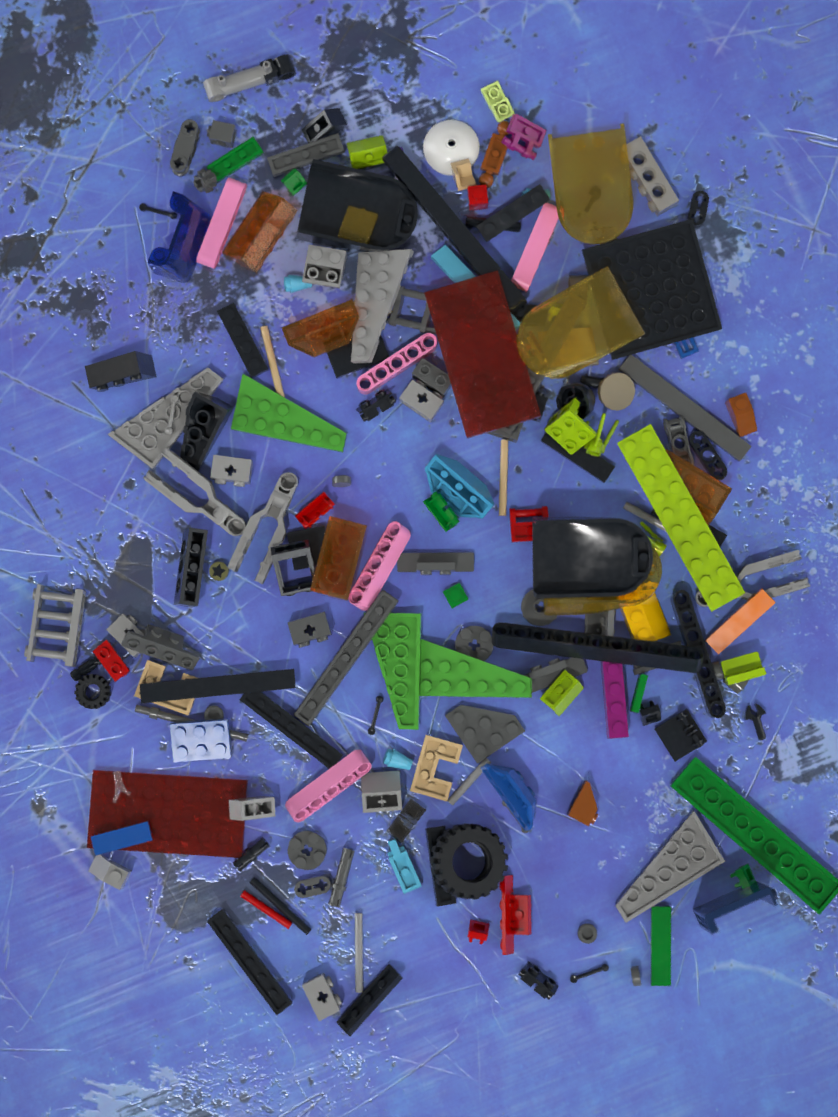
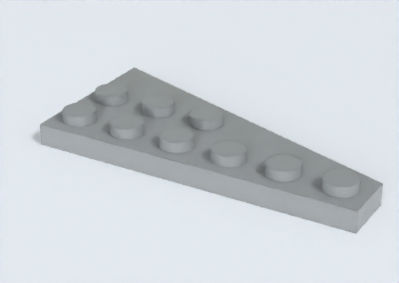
M412 249L358 253L352 363H372L380 342L379 337L387 324V316L392 311L401 287L402 277L406 274L407 264L413 256L414 251Z
M694 811L615 905L625 923L725 862Z

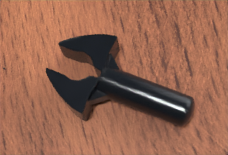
M755 703L754 705L757 710L755 716L751 714L750 707L747 706L744 719L753 721L758 739L764 740L766 735L760 719L766 712Z

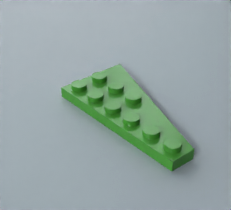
M242 374L231 430L343 453L347 433Z
M390 613L372 638L399 729L419 730L421 613Z
M421 639L420 696L532 698V678Z

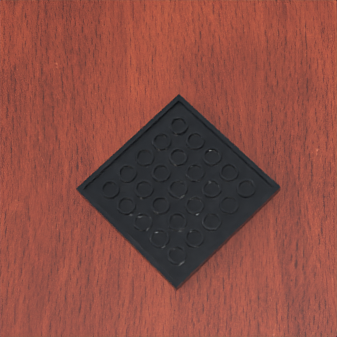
M692 219L581 250L612 360L722 330Z

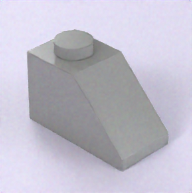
M96 855L88 870L101 881L119 890L124 888L132 872L102 855Z

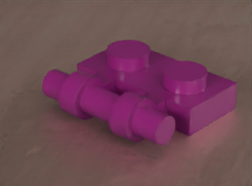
M513 114L506 131L512 137L511 139L504 137L502 144L506 145L507 149L511 151L515 150L521 153L522 157L534 160L537 154L532 149L533 147H541L547 130L518 114ZM519 139L526 142L525 146L518 144Z

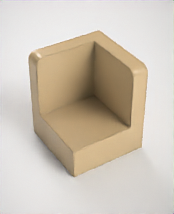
M469 158L451 163L453 179L458 191L467 189L468 186L476 185Z

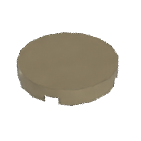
M617 372L607 374L599 384V400L608 409L617 411L625 409L634 399V383L626 374Z

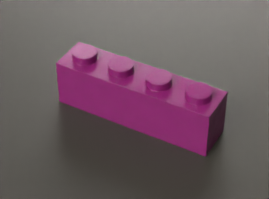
M601 661L607 739L629 737L622 664Z

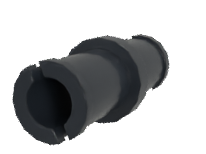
M262 837L251 848L248 847L245 853L233 862V865L236 868L238 867L237 870L241 872L252 861L255 862L258 859L257 857L270 847L269 843L265 842V839Z

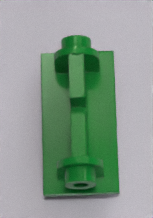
M436 491L431 497L423 501L445 532L460 522L458 520L459 517L451 507L447 510L445 509L448 503L441 493L438 494Z

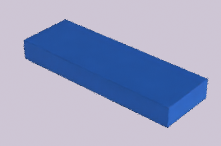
M148 821L91 836L95 856L153 840Z

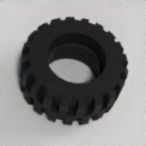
M458 824L451 829L445 830L444 834L436 839L437 844L431 850L433 852V857H430V863L433 865L431 872L436 877V883L441 885L446 893H450L458 898L474 900L490 895V891H495L499 887L497 884L503 882L505 878L503 872L507 871L508 865H505L508 855L504 853L503 849H505L504 843L499 841L500 837L496 833H492L491 829L477 824ZM464 843L478 845L485 857V864L481 874L472 880L460 878L453 868L454 853Z

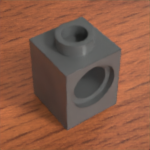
M213 120L212 126L209 125L207 137H209L211 144L233 148L237 129L234 124Z

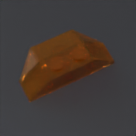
M351 299L281 328L288 346L311 357H317L350 343L359 320V314Z

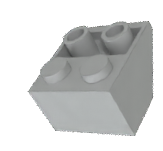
M309 245L302 282L340 289L347 260L346 251Z
M400 770L371 772L361 777L363 813L402 810Z

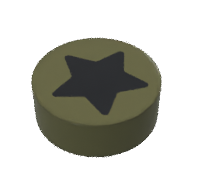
M215 562L210 566L209 574L214 580L223 581L228 577L229 569H227L225 563Z

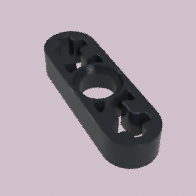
M701 431L693 432L688 439L692 450L712 480H723L727 475L725 464L707 436ZM695 435L696 437L702 438V440L700 441L702 446H704L705 444L708 446L703 448L700 452L698 451V449L701 448L699 443L693 442V440L695 439ZM710 451L713 454V459L705 461L703 459V452ZM715 460L718 462L715 464L716 468L723 470L721 477L714 475L716 470L713 466L711 468L708 466L715 462Z

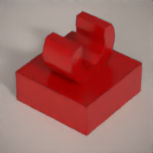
M470 919L467 936L469 937V942L472 943L473 938L479 939V944L481 945L484 941H487L489 923Z

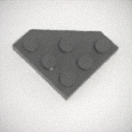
M460 705L445 715L477 764L525 732L515 715Z

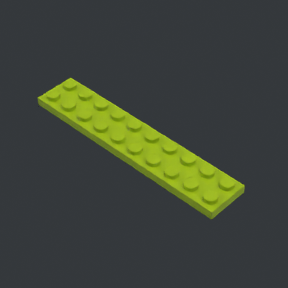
M650 424L619 441L617 445L711 612L745 594L744 589L652 425Z

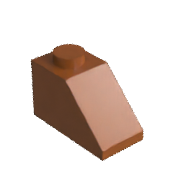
M745 392L728 399L725 405L738 436L743 437L756 432L757 426L754 411L747 393Z
M584 781L567 815L589 826L590 823H595L599 814L596 813L598 808L590 782Z

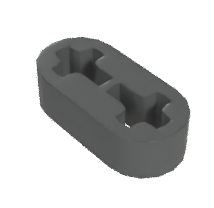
M326 876L298 881L294 887V892L300 898L324 894L329 891L331 881ZM320 879L328 883L325 886V890H322L321 887L314 888V885L318 884ZM301 884L312 887V889L306 890V894L298 891Z

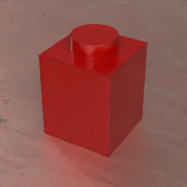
M487 185L468 186L469 211L488 209Z

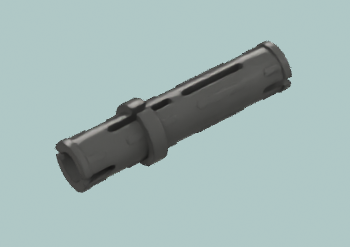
M347 848L342 850L334 883L331 885L332 892L328 903L330 906L340 908L343 893L347 888L345 885L355 853L354 850Z

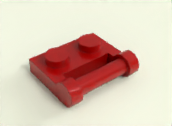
M548 506L521 510L509 508L511 542L532 541V522L516 523V517H548Z

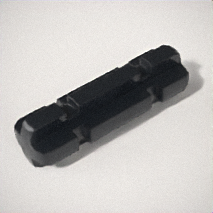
M96 656L80 665L79 669L70 672L74 681H78L82 678V675H86L97 668L98 664L101 665Z

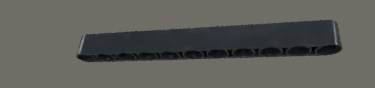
M395 146L385 154L382 160L386 166L408 188L412 197L496 298L512 314L525 305L527 301L522 293L400 147Z
M496 623L492 628V644L501 649L690 673L699 672L702 669L704 659L703 650L693 646L510 623Z

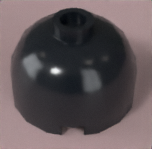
M573 382L562 387L559 395L556 397L558 410L576 398L580 402L577 415L581 419L588 417L594 410L595 395L589 386L581 382Z

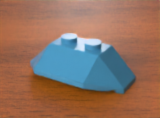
M436 454L424 468L431 492L437 491L438 494L441 493L448 503L447 506L451 507L458 516L483 519L494 506V501L487 486L459 461Z

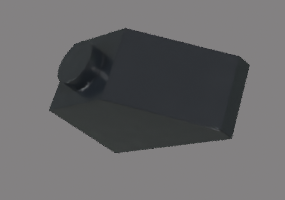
M340 108L325 109L309 122L302 131L307 142L311 143L337 134L347 123Z

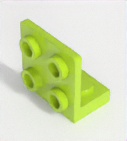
M576 398L552 415L544 429L571 455L597 435L577 415L580 402Z

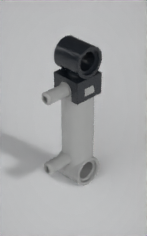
M288 54L281 55L274 60L271 58L259 62L260 65L246 70L205 80L203 85L208 101L217 102L224 99L227 95L262 84L268 86L279 82V80H287L294 77L296 71L291 56Z

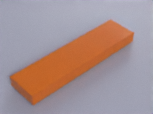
M761 588L711 633L705 641L719 655L776 602Z

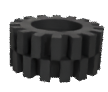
M96 674L85 675L75 685V698L85 708L98 709L106 705L105 703L110 700L111 686L102 676ZM91 684H96L100 688V695L96 699H90L86 695V688Z

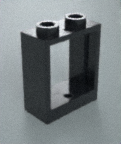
M308 539L271 547V556L281 596H293L299 592H311L319 588ZM307 555L312 577L284 583L279 561Z

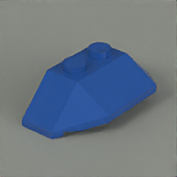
M492 764L482 766V772L506 803L524 831L533 828L536 807L535 793L529 786L527 787L524 784V778L521 773L515 771L514 768Z

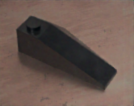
M195 391L186 408V422L183 430L184 438L180 457L199 472L234 407L219 398Z

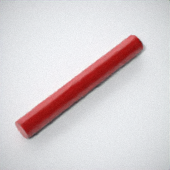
M244 890L241 894V898L287 929L292 925L290 920Z

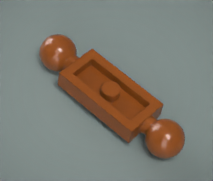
M501 121L498 124L497 131L499 135L492 134L480 168L485 173L479 177V184H486L487 188L493 185L494 178L492 174L499 175L507 152V146L502 144V139L510 134L506 132L509 125L508 121Z

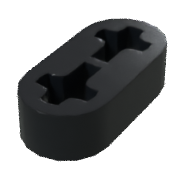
M704 191L695 192L690 203L687 220L692 219L695 228L700 227L706 218L709 196ZM701 196L702 200L705 202H702L700 207H697L698 200L695 199H698V197ZM696 211L699 212L698 218L701 219L698 222H694V218H691L695 216Z

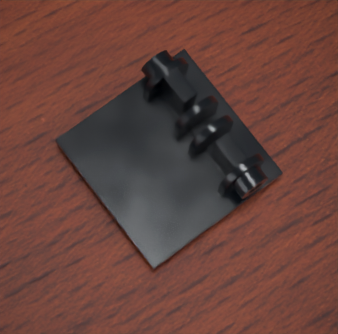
M685 709L654 729L674 762L708 742L688 709Z

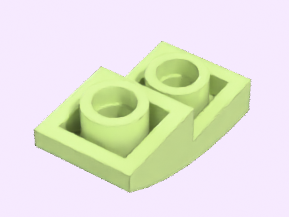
M498 81L480 89L498 123L515 114Z

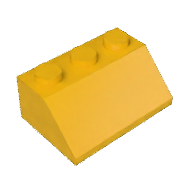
M651 581L641 584L629 594L615 596L631 639L654 642L671 635Z

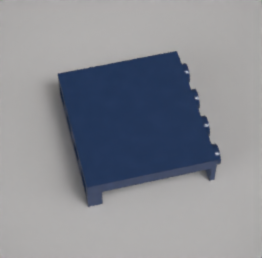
M756 881L750 887L744 889L741 887L694 908L693 912L700 927L710 934L719 932L714 919L759 899L777 906L776 900L778 896L774 888Z

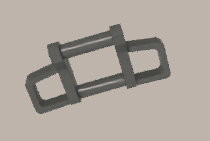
M401 286L390 319L387 318L386 323L391 326L400 325L418 329L422 333L444 335L449 322V315L446 312L434 309L435 293H423L405 289L404 286ZM404 296L426 301L422 322L399 318L404 303ZM432 314L444 317L441 329L429 328Z

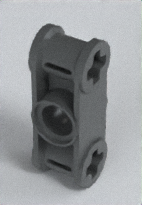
M191 119L185 120L182 123L170 160L173 173L181 177L185 176L189 171L200 136L197 123Z
M683 415L675 419H663L671 460L677 472L687 468L694 469V460L689 447ZM676 439H680L683 442L682 449L675 447L674 441Z

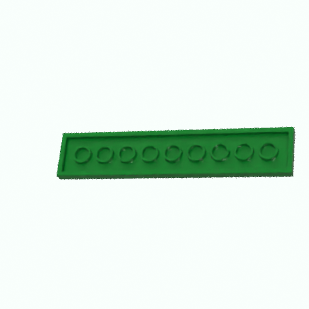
M697 757L691 760L670 785L672 789L818 915L822 913L838 894V879Z

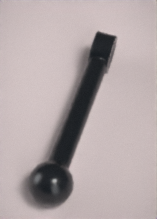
M144 203L139 205V209L142 212L147 210L169 216L171 219L177 218L175 212L169 213L150 208Z
M382 696L376 697L377 704L371 728L368 729L369 735L375 734L374 728L380 704L383 702Z
M603 964L600 968L578 976L572 975L570 981L576 983L578 979L600 971L606 972L609 970V966Z

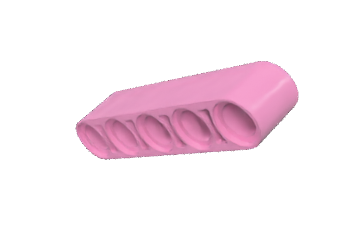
M230 177L227 179L197 255V263L213 269L216 268L245 195L246 183Z
M548 202L543 205L511 280L517 289L528 292L558 222L562 208Z
M432 333L420 336L362 374L357 379L358 391L364 395L370 394L419 362L422 358L433 353L437 348L436 336ZM430 339L434 342V345L426 347L423 343L425 340ZM410 350H416L418 355L412 358L407 353ZM400 360L402 366L395 368L392 366V362ZM379 370H383L386 372V376L378 378L376 373ZM364 380L369 381L371 384L367 389L360 387V383Z
M393 521L387 526L349 594V602L363 611H367L376 600L410 539V530L399 522Z
M361 750L351 752L287 800L285 803L287 811L295 822H302L367 774L372 765Z

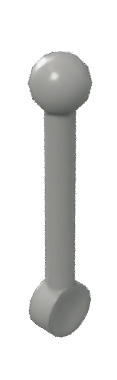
M176 395L171 397V413L168 427L165 430L167 434H172L174 412L176 403L179 401Z

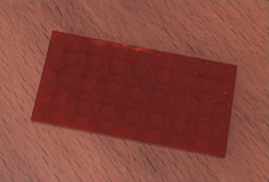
M498 271L424 292L467 439L540 418L541 414Z
M93 770L87 848H93L91 836L148 821L153 838L152 841L118 850L239 858L243 855L245 820H230L229 800L247 798L248 780Z

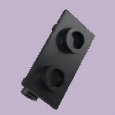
M388 389L380 390L373 399L365 400L358 405L359 407L356 411L359 414L363 413L360 417L364 422H369L379 415L377 407L384 412L394 406L396 400L393 396H390L392 393Z
M529 961L518 974L520 979L531 987L534 983L538 984L534 991L544 999L547 998L549 1000L558 989L554 979L547 977L537 965L531 964Z

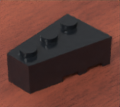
M138 351L85 366L89 388L95 389L97 392H104L109 390L108 388L120 387L128 383L157 377L152 355Z

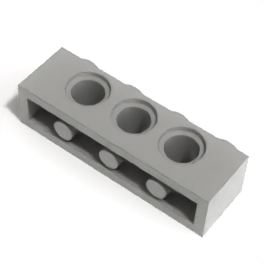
M640 136L621 147L619 158L629 168L628 172L633 181L636 180L638 183L640 194L647 198L650 211L652 213L655 212L659 216L677 206L679 199L642 137ZM639 158L642 160L643 163L637 165L634 163L633 159ZM649 174L652 177V180H645L643 178V175ZM658 190L662 196L656 197L652 191Z

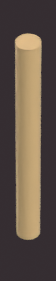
M262 326L260 330L275 391L285 398L268 326Z
M501 440L499 516H506L508 440Z

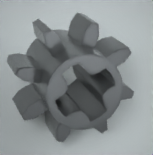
M205 169L197 171L198 175L194 176L195 188L200 192L205 191L209 193L213 191V187L217 186L216 175L211 170L205 171Z

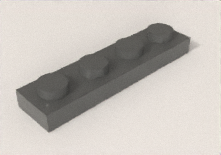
M337 133L267 157L273 177L290 172L294 168L299 169L311 165L313 159L322 161L345 152Z

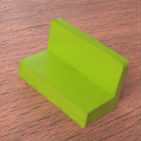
M383 135L347 143L352 168L360 169L384 163L382 157L387 154V148Z
M752 652L720 662L727 685L766 675L758 652Z
M564 670L541 696L540 700L551 708L556 715L560 716L584 687L575 677Z

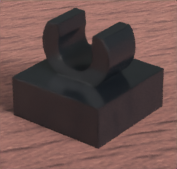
M649 701L650 707L644 708L643 704L640 706V719L643 726L661 720L658 704L654 705L653 701Z

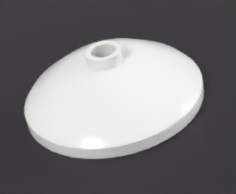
M445 120L434 125L428 131L423 145L424 156L430 167L438 173L453 176L451 163L469 158L472 167L478 158L480 149L475 131L466 123L458 120ZM453 141L455 145L449 146L448 143Z

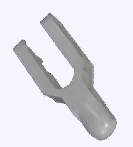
M166 447L161 456L169 460L172 466L182 470L188 475L187 477L207 492L209 498L207 504L197 507L150 470H148L143 479L185 512L203 513L230 535H242L246 522L216 497L212 482Z
M287 472L279 477L266 507L250 517L227 569L234 572L239 570L261 520L265 517H273L278 521V527L268 546L266 557L260 563L259 572L254 581L260 584L264 583L273 565L271 547L282 545L286 536L284 516L298 486L296 475Z
M796 550L748 564L741 569L736 577L741 584V580L747 575L801 560L800 551ZM807 577L781 586L772 587L765 591L771 598L810 587ZM698 590L695 595L696 603L701 607H708ZM745 592V594L737 598L748 601L755 593Z

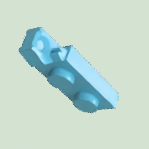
M395 839L388 841L391 851L388 852V859L403 893L405 894L421 887L420 880L404 846L399 847Z

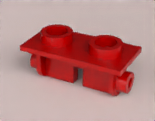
M322 492L297 513L295 517L305 529L311 528V525L320 519L319 516L325 515L330 509H333L335 504L325 492Z
M105 640L92 651L115 682L129 673V668L108 640Z

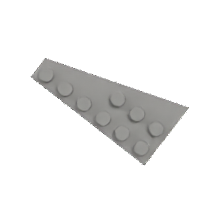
M206 368L187 383L176 388L172 393L161 398L108 435L154 470L163 458L161 453L165 451L164 449L166 447L170 449L183 433L186 422V408L193 393L196 391L212 396L223 382V378L211 369ZM176 395L179 401L176 403L174 412L172 434H167L165 430L169 424L172 407L171 397Z

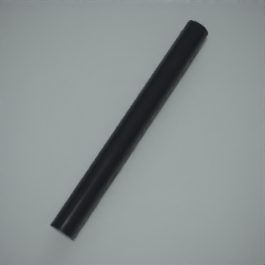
M255 877L249 882L302 932L307 935L312 930Z

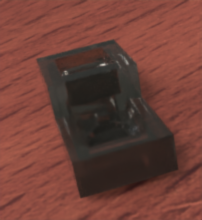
M410 798L386 832L402 843L426 809Z

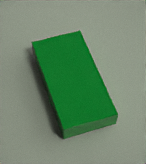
M638 675L630 712L639 713L648 675Z

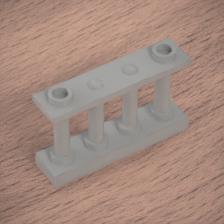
M37 584V588L33 590V600H35L29 645H26L24 656L27 657L26 661L34 662L35 656L62 659L65 662V666L76 667L86 591L75 589V593H72V595L44 591L45 586ZM43 599L71 602L73 610L69 614L41 610ZM40 618L68 621L70 631L64 633L40 630ZM37 637L65 640L68 643L67 650L60 652L36 649Z

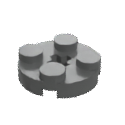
M533 590L524 596L521 603L523 617L534 626L550 624L557 618L560 610L557 598H536L533 595ZM543 602V606L546 609L542 610L541 613L537 612L535 604Z
M469 626L458 634L455 641V650L485 661L493 651L492 637L488 631L480 626ZM473 640H477V643L480 644V647H477L475 651L469 646V643H472Z
M312 831L297 833L290 840L288 846L290 861L297 868L303 870H311L318 867L325 859L327 853L324 839ZM304 845H308V847L313 849L309 856L306 853H302Z

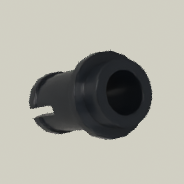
M585 374L581 375L580 382L590 388L598 389L604 377H593Z

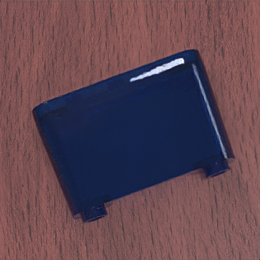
M173 191L169 204L171 209L180 215V219L169 249L158 247L152 250L147 263L154 274L185 283L193 276L197 265V255L211 222V217L208 212L188 197Z

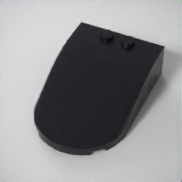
M313 159L309 170L296 239L345 249L376 252L393 250L405 243L415 229L418 217L416 201L408 191V188L395 178Z
M532 517L533 595L536 598L615 597L629 594L647 579L651 571L653 550L650 540L637 525L621 518Z

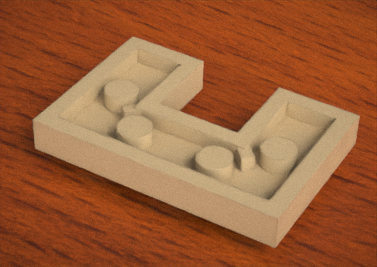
M147 660L134 696L141 699L140 684L161 682L166 666ZM183 673L181 680L195 679L197 677ZM195 698L152 703L189 716Z
M425 735L410 791L448 801L452 782L434 778L439 759L458 764L463 745Z

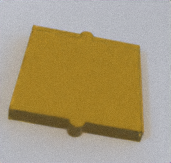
M348 206L338 237L368 244L378 214L366 211L365 208L359 209Z

